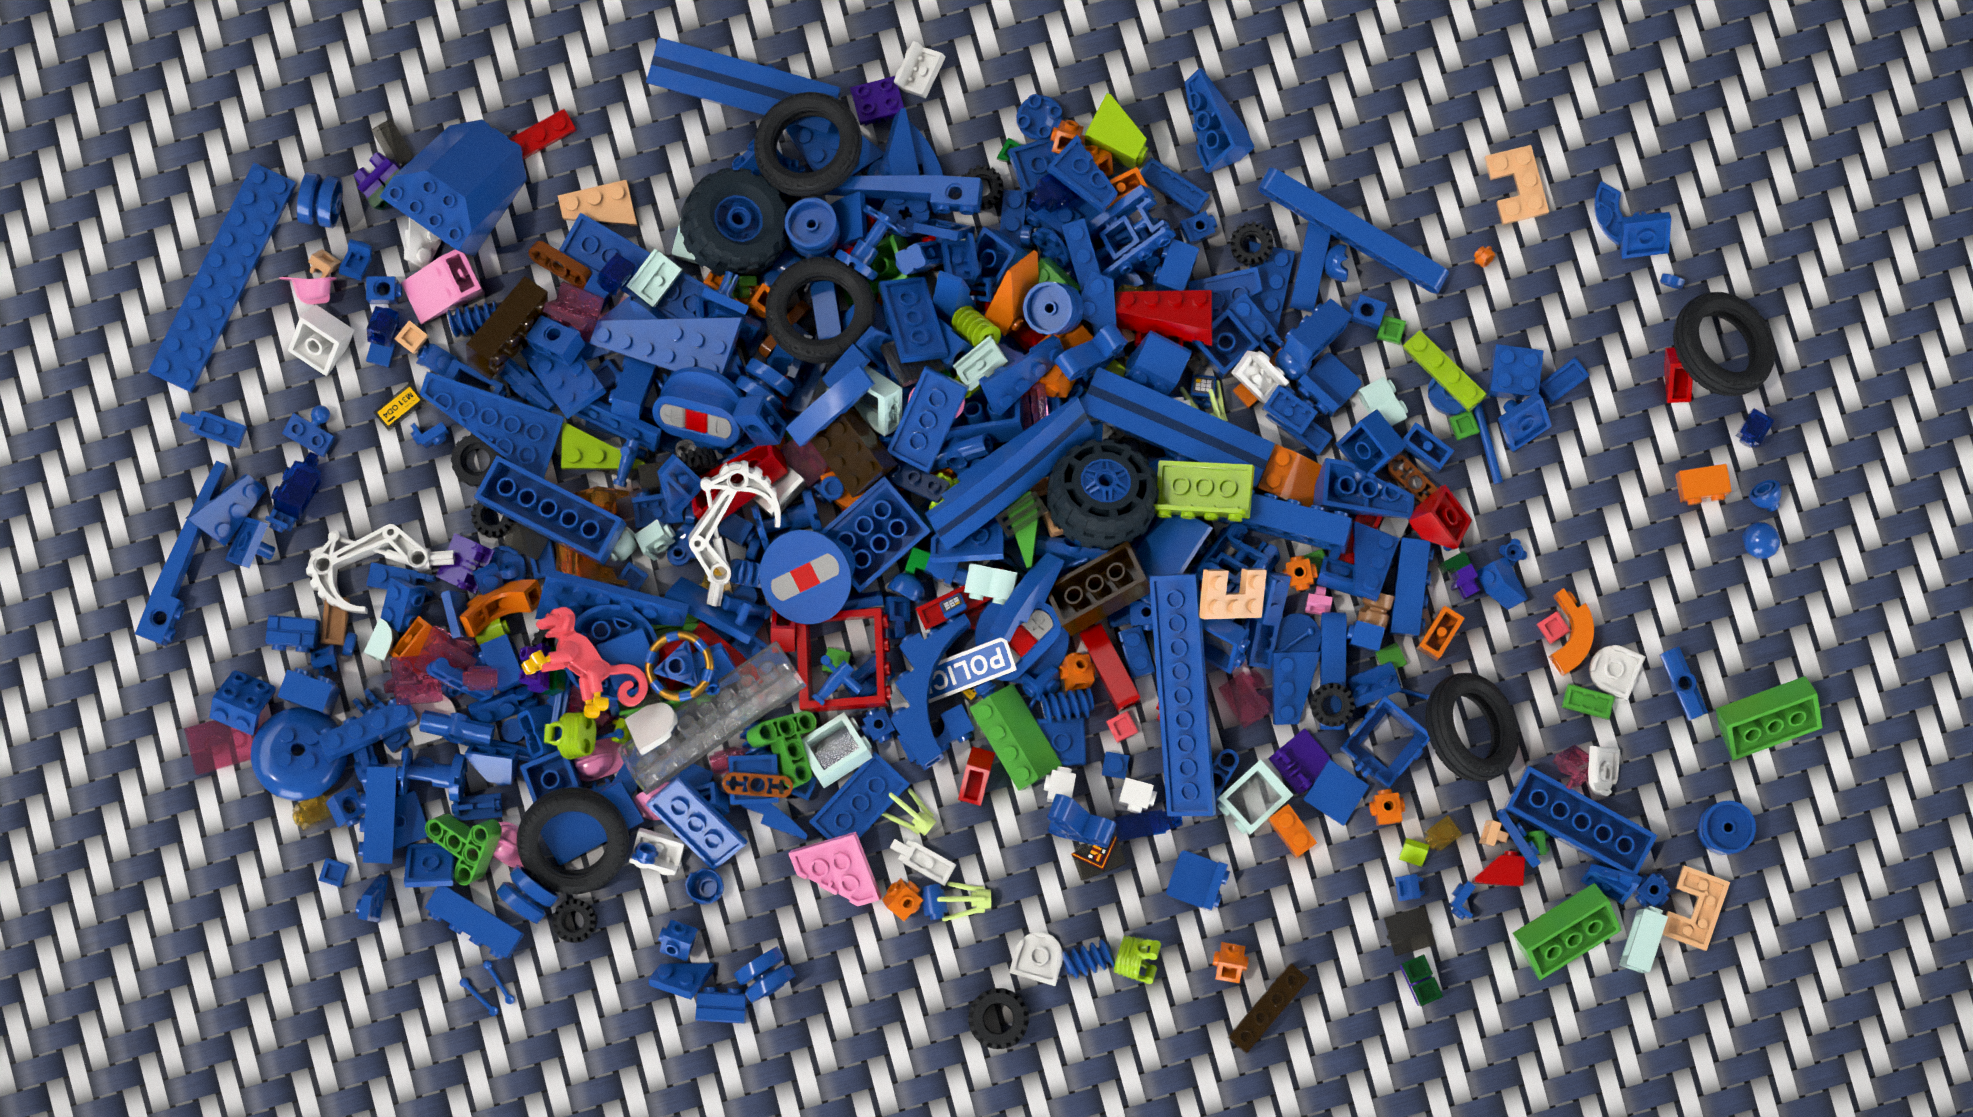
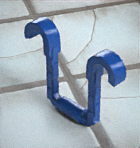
M1243 524L1232 525L1227 531L1230 544L1262 560L1258 562L1255 568L1266 569L1267 564H1269L1267 555L1234 538V535L1237 533L1246 534L1248 532L1247 527ZM1213 563L1202 564L1197 570L1200 583H1202L1203 569L1222 568ZM1228 572V580L1240 586L1241 578Z

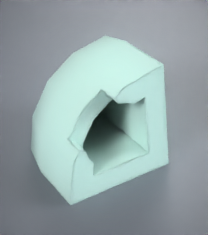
M379 618L364 653L372 659L386 662L392 650L394 637L392 629L383 619Z

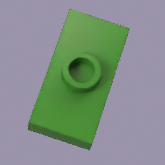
M1567 684L1561 708L1609 720L1615 696Z

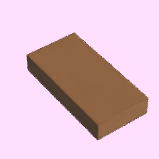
M342 597L346 602L350 603V598ZM327 600L324 603L320 643L344 646L347 636L349 612L328 604Z

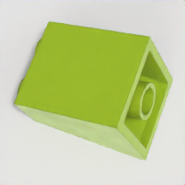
M1106 93L1085 133L1084 145H1095L1100 149L1111 152L1113 160L1130 169L1137 167V165L1142 166L1148 154V147H1146L1147 139L1113 96Z

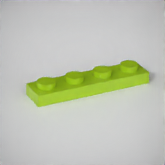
M1421 330L1403 345V349L1468 412L1486 398V393Z

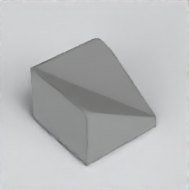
M1384 517L1378 530L1400 538V542L1409 519Z

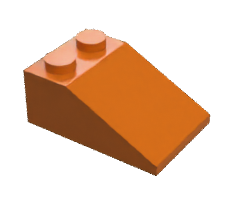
M1035 250L1007 270L984 315L986 319L1000 329L1004 336L1012 330L1017 331L1025 320L1023 312L1024 299L1029 290L1039 284L1038 253Z
M1276 444L1256 492L1262 495L1264 493L1276 495L1278 500L1285 502L1288 499L1297 500L1302 503L1301 506L1310 508L1313 505L1314 488L1322 465Z

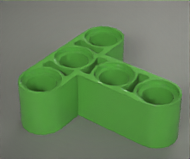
M802 711L767 720L748 730L746 737L752 747L771 746L773 754H777V767L780 775L788 776L793 783V788L811 779L812 770L801 740V736L811 732L816 727V718L811 712ZM782 780L784 785L789 788V785L785 784V780Z
M442 814L427 821L425 825V832L431 840L459 858L454 870V877L459 884L468 885L484 877L502 833L501 826L496 820L488 819L473 826L471 829L452 815Z

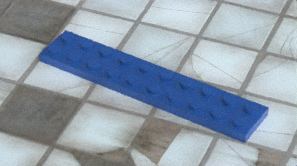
M253 162L148 373L190 393L193 392L297 186L295 181Z
M1198 573L1149 576L1167 816L1216 815L1202 618H1199Z

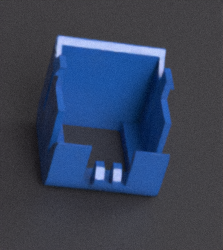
M1384 696L1373 709L1371 708L1366 713L1365 719L1339 749L1357 764L1354 769L1357 772L1361 770L1364 778L1370 775L1386 789H1389L1414 759L1417 760L1422 755V749L1430 741V737H1428L1427 730L1387 696ZM1385 714L1392 716L1413 734L1412 740L1388 768L1360 746Z

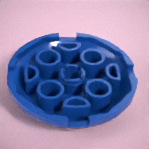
M618 604L592 607L575 619L574 630L589 639L600 656L601 654L597 647L599 643L642 627L651 647L657 640L656 633L644 616L634 609L632 612H623ZM659 651L657 652V656L655 659L657 664L659 660ZM565 667L571 681L580 689V677ZM608 676L601 682L603 688L601 697H607L609 700H618V689L614 690ZM638 682L633 683L634 686L627 691L629 696L638 692Z
M295 707L274 714L260 726L254 736L250 756L254 774L266 790L286 800L304 801L323 795L325 791L340 780L347 765L348 755L328 763L317 737L321 735L320 731L327 727H339L330 716L306 707ZM302 747L305 749L301 756H294L292 754L296 748Z

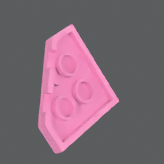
M857 832L796 848L788 853L799 877L805 880L808 878L818 883L819 887L849 899V902L856 906L879 901L882 897Z

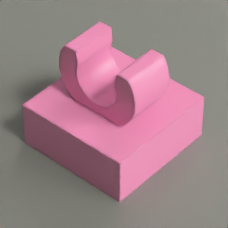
M1316 586L1315 594H1308L1305 613L1321 615L1322 612H1330L1332 597L1325 596L1326 587Z

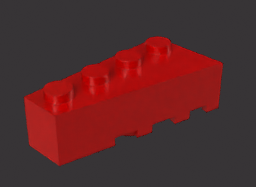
M1212 290L1116 292L1115 312L1117 328L1148 333L1151 330L1163 337L1169 338V335L1182 337L1184 341H1203L1205 345L1212 346Z
M776 445L756 446L726 462L729 464L741 462L742 460L748 461V467H759L763 470L762 475L770 478L771 484L788 473L785 456ZM724 464L704 473L699 478H712L718 475ZM736 473L731 476L730 480L733 483H740L744 476ZM703 489L692 499L693 514L699 520L708 509L706 492ZM721 489L710 490L712 502ZM737 491L721 521L758 494Z

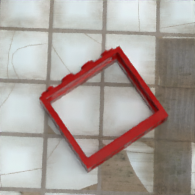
M881 608L839 611L832 618L824 621L833 622L874 618L877 696L824 700L823 706L816 700L813 701L810 624L796 623L799 709L801 711L812 713L889 707V700L892 699V686L888 685V676H891L892 673L890 661L887 662V652H890V639L886 638V629H889L888 615H885Z

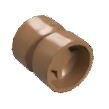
M1380 593L1376 602L1363 597L1364 607L1359 609L1357 620L1385 627L1386 629L1390 617L1387 611L1392 610L1395 597Z

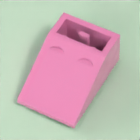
M456 249L437 258L401 282L421 325L447 313L448 309L450 311L485 294L467 255Z

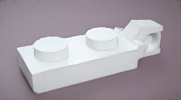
M894 839L890 846V849L900 854L898 860L902 861L903 864L943 886L946 885L956 864L916 842L908 840L905 845Z

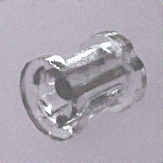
M688 439L679 441L675 447L677 456L681 457L683 448L688 449L690 447L694 451L697 448L694 442Z

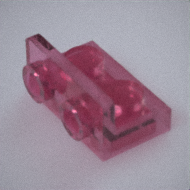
M1243 671L1219 687L1218 690L1245 729L1267 715L1270 704L1263 694L1259 696L1254 687L1257 684L1250 674L1246 675Z
M1573 745L1556 755L1552 762L1558 766L1562 773L1572 776L1566 785L1567 789L1570 790L1576 786L1580 787L1584 781L1589 782V754L1578 746Z

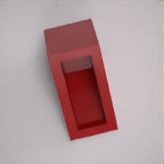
M1675 347L1665 348L1664 375L1667 403L1691 402L1693 379L1682 367Z
M773 609L771 651L795 652L797 639L796 622L784 618Z
M972 746L958 800L981 806L995 752Z
M1504 851V855L1497 856L1473 877L1472 883L1521 887L1524 885L1525 857L1519 856V852Z

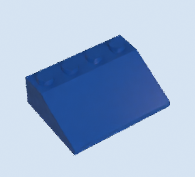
M884 476L819 533L831 539L839 540L851 549L855 558L852 585L860 593L934 529L926 516Z
M1154 514L1147 531L1141 537L1138 536L1136 539H1133V542L1130 544L1137 551L1148 576L1183 574L1213 528L1197 518L1183 519L1180 517L1181 515H1172L1171 518L1157 517V514ZM1150 593L1141 597L1140 600L1151 604Z

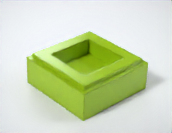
M1406 838L1399 855V860L1422 867L1430 845Z

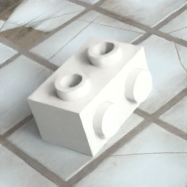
M1058 766L1057 770H1052L1051 775L1046 774L1044 790L1048 791L1047 802H1053L1055 794H1062L1072 798L1076 774L1071 773L1072 769Z
M1125 778L1118 804L1127 806V811L1141 814L1142 811H1147L1148 806L1153 807L1157 792L1152 791L1154 787L1152 784Z

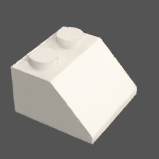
M315 304L300 317L288 351L327 376L347 349L354 329Z
M787 466L788 473L771 484L776 488L781 513L807 487L805 480L789 466ZM760 495L752 498L771 518L775 517L772 506L765 498Z

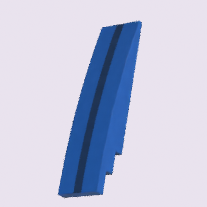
M660 37L657 40L646 83L761 116H764L776 103L794 94L817 92L838 99L841 90L837 86ZM808 116L800 118L791 124L829 133L831 122L822 117Z
M1097 367L1082 403L1087 416L1121 430L1124 434L1192 462L1254 465L1253 487H1257L1275 444L1229 422L1100 367Z
M1076 396L958 475L959 483L941 494L944 501L925 514L946 550H949L1012 504L1051 472L1057 460L1065 456L1067 451L1075 445L1080 446L1095 432Z

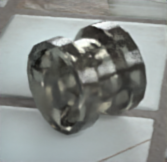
M1193 346L1191 348V356L1185 367L1195 376L1201 367L1209 365V361L1196 346Z

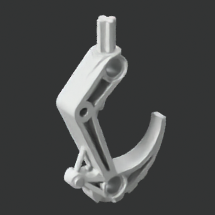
M745 460L729 464L725 463L718 475L712 478L704 477L701 479L700 485L706 492L708 509L688 537L689 546L708 576L707 580L710 582L706 604L715 607L721 606L724 585L729 583L731 577L730 565L726 560L723 540L719 536L717 526L736 492H752L765 498L774 510V525L780 528L781 509L775 486L771 485V480L768 476L762 475L763 470L757 466L754 468L748 467V461ZM739 473L744 478L740 483H733L730 480L731 476ZM721 489L712 502L710 490ZM713 533H714L713 544H712L709 540H710L711 536H712ZM716 567H724L726 573L722 576L715 575L713 571Z
M388 524L357 541L343 538L339 532L331 531L328 534L329 540L323 547L311 552L312 556L306 568V573L312 577L310 585L313 590L318 591V596L323 600H327L328 604L339 607L344 611L368 614V609L365 606L352 605L341 597L337 586L338 569L379 553L385 555L387 559L410 565L415 571L423 573L431 570L432 566L455 564L454 550L431 552L430 548L426 549L394 524ZM341 542L349 544L339 550ZM418 555H424L423 563L416 565L415 558ZM325 561H330L329 568L321 571V564Z

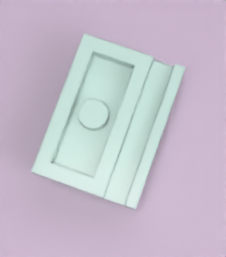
M654 249L627 284V287L655 308L683 269L657 249Z
M988 336L956 362L953 367L956 369L962 382L969 386V390L972 391L980 384V378L984 376L989 377L994 373L995 369L1003 366L1008 360L996 344V341L991 336Z

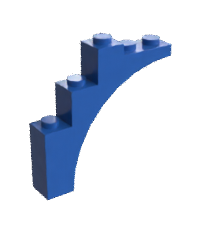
M965 613L961 616L956 615L947 621L948 625L942 629L936 628L927 634L928 638L925 640L920 633L916 635L912 633L906 636L901 641L902 644L899 645L902 653L914 670L911 672L907 670L897 677L896 687L909 707H902L894 712L891 722L924 771L944 758L934 738L930 724V686L936 668L944 653L960 635L971 627Z

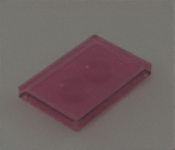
M216 720L184 729L196 775L251 760V746L255 734L253 736Z

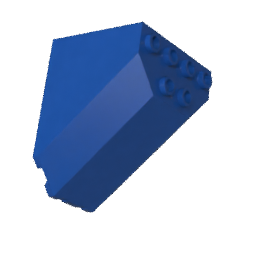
M482 119L450 125L392 177L379 197L457 251L475 257L527 180L522 148L497 129L490 127Z

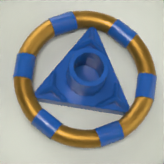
M677 630L662 635L651 645L645 659V673L650 686L657 694L671 701L682 702L699 696L708 687L714 673V660L709 646L700 637L687 631ZM677 640H686L654 670L657 652L663 645ZM690 642L703 654L705 660V669L700 683L698 682ZM655 674L696 687L679 693L665 689Z

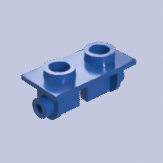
M501 793L463 796L460 802L453 801L451 805L452 814L459 821L503 817Z

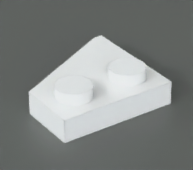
M409 217L408 229H405L406 246L404 248V259L422 269L431 263L442 240Z

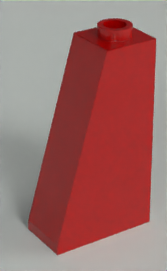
M1093 624L1082 630L1083 632L1079 634V638L1091 661L1094 663L1095 669L1117 712L1138 703L1141 697L1102 624Z

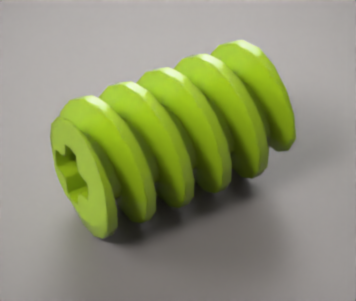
M961 307L953 315L952 328L974 348L988 336H991L996 341V344L999 343L1001 338L1000 329L973 307Z

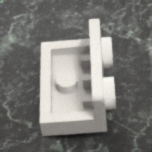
M913 41L910 48L906 51L901 67L896 72L894 83L904 92L926 98L945 60V56L940 52L924 48L918 42Z
M1247 350L1231 373L1260 402L1266 403L1278 385L1287 386L1289 381L1284 377L1285 373L1280 368L1273 366L1269 362L1270 358L1265 353Z
M639 828L633 853L636 852L635 848L639 843L646 842L654 845L659 854L658 857H655L654 864H642L634 860L632 854L629 862L639 868L657 870L663 875H675L680 867L685 843L681 839Z

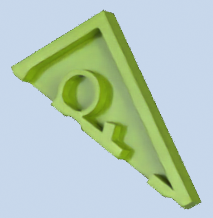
M562 423V469L618 470L622 456L619 449L567 423ZM635 458L631 470H645L641 468L646 467V465Z

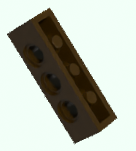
M1292 963L1288 964L1227 1038L1247 1054L1308 982L1309 978Z

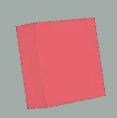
M1558 611L1536 624L1549 645L1570 632Z
M1128 711L1106 721L1117 743L1138 733Z

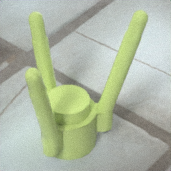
M1216 380L1218 405L1213 389H1209L1214 412L1209 414L1228 421L1225 414L1220 381ZM1180 387V391L1185 399L1190 400V405L1198 409L1184 387Z
M908 788V792L923 812L916 813L892 792L889 793V797L914 817L912 820L914 825L887 812H884L882 816L912 830L916 835L922 833L925 836L937 822L932 818L934 814L927 809L911 788Z
M947 882V885L950 887L975 892H971V896L937 898L939 902L971 901V907H976L944 916L942 918L943 921L975 913H985V909H991V890L984 889V886Z

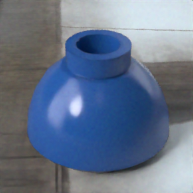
M1776 480L1763 481L1751 490L1749 499L1757 507L1766 509L1768 512L1775 511L1780 507L1781 485Z

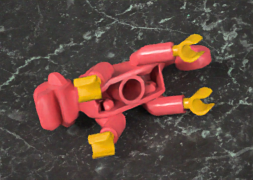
M567 607L553 609L550 614L547 613L546 617L536 622V626L539 629H549L545 634L546 638H558L556 651L549 652L546 657H544L542 650L532 653L529 656L530 659L521 664L525 674L531 675L539 670L547 672L567 667L580 677L579 685L582 700L586 703L584 715L587 718H597L600 715V711L608 709L609 699L601 697V692H603L601 682L610 675L627 674L633 676L638 682V692L634 697H630L627 694V691L634 686L631 680L625 681L618 688L617 697L623 705L628 707L636 706L645 698L648 691V680L645 673L634 665H610L603 660L589 639L574 630L575 614L571 609Z

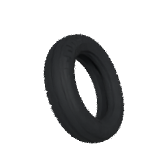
M817 92L794 94L776 103L762 118L754 140L756 163L765 179L779 191L797 197L820 196L842 185L856 168L862 150L861 129L852 111L840 100ZM808 116H817L829 120L838 128L840 142L837 153L826 166L810 173H797L788 170L780 164L777 158V143L780 135L789 124Z
M812 257L792 264L776 278L767 296L765 314L772 337L786 353L805 362L824 364L838 361L852 344H855L870 326L874 325L876 304L869 283L853 266L831 257ZM830 281L840 285L850 294L855 307L854 315L848 327L839 335L830 339L814 340L799 334L789 323L787 318L789 301L793 294L807 283Z
M1710 292L1699 295L1682 308L1675 321L1673 341L1677 357L1684 370L1689 373V376L1696 383L1698 382L1700 386L1713 393L1723 396H1740L1750 393L1766 381L1775 361V343L1767 322L1753 306H1750L1747 301L1738 296L1725 292ZM1715 316L1731 323L1742 334L1749 350V363L1745 371L1733 372L1726 370L1708 356L1702 346L1699 335L1700 323L1704 317Z
M1474 673L1453 674L1435 686L1427 701L1425 722L1430 743L1433 749L1436 750L1435 753L1451 772L1468 781L1484 782L1502 775L1515 759L1518 750L1519 733L1512 707L1501 690L1488 679ZM1459 696L1466 697L1474 702L1487 720L1491 734V746L1486 758H1480L1471 753L1458 736L1454 724L1453 709L1455 701Z
M580 787L560 788L541 796L525 812L517 833L518 854L525 870L543 887L562 894L588 893L607 884L623 866L629 848L628 828L619 809L602 794ZM569 811L582 812L592 816L602 825L606 832L608 843L605 852L596 863L580 870H566L553 865L545 858L539 846V834L543 826L552 817L560 813Z

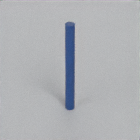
M1480 402L1473 410L1493 483L1496 485L1503 483L1482 403Z

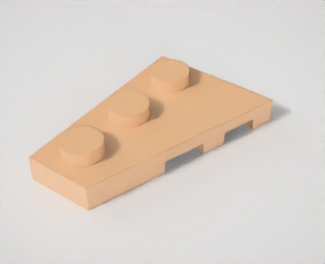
M627 180L558 195L564 220L576 221L581 212L597 222L638 226Z

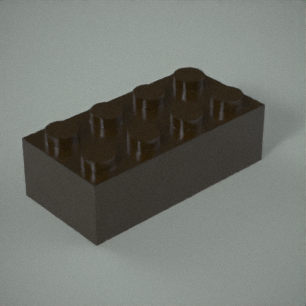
M524 276L467 342V365L489 380L495 374L499 375L503 371L506 361L509 358H514L523 341H527L525 337L541 315L546 318L548 317V291Z
M854 405L846 413L839 415L825 430L819 431L810 440L852 498L863 495L898 465Z
M1126 541L1056 580L1048 598L1061 626L1070 636H1073L1149 594V576L1137 551Z

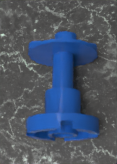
M866 205L863 211L876 220L875 224L864 241L858 240L850 254L838 249L834 258L847 265L850 264L867 280L874 282L879 274L872 270L870 265L879 253L876 250L877 245L888 229L901 236L905 234L906 229L897 223H893L891 218L884 213L878 212L869 205Z
M811 489L801 491L804 503L786 508L788 513L781 515L780 528L774 525L775 517L763 520L758 504L751 506L764 551L770 545L767 533L791 526L793 531L807 526H812L813 531L816 532L823 530Z
M403 747L401 754L403 766H398L396 780H399L398 795L406 796L412 779L432 782L433 787L448 788L450 801L460 802L463 799L467 780L465 772L468 771V760L464 754L456 753L452 765L435 763L433 768L412 765L413 750L412 748Z

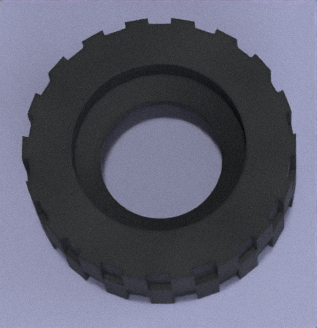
M470 434V436H465L460 442L456 443V447L452 450L451 462L453 471L463 483L479 488L495 457L499 456L503 459L505 457L474 434ZM482 449L488 453L490 463L484 471L474 472L467 466V456L471 451Z

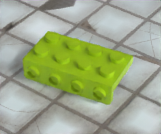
M1159 460L1157 473L1158 504H1153L1156 509L1155 514L1160 518H1171L1172 515H1181L1180 517L1183 519H1195V516H1204V519L1217 521L1219 517L1228 518L1229 521L1241 522L1242 518L1250 519L1255 467L1249 464Z

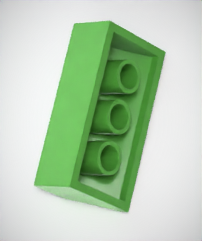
M1806 676L1716 708L1718 725L1733 761L1822 728L1818 695Z
M1014 683L989 695L969 708L1018 791L1026 789L1045 777L1046 774L1052 773V770H1056L1058 766H1063Z
M1594 883L1513 932V936L1539 980H1542L1622 930L1609 899Z

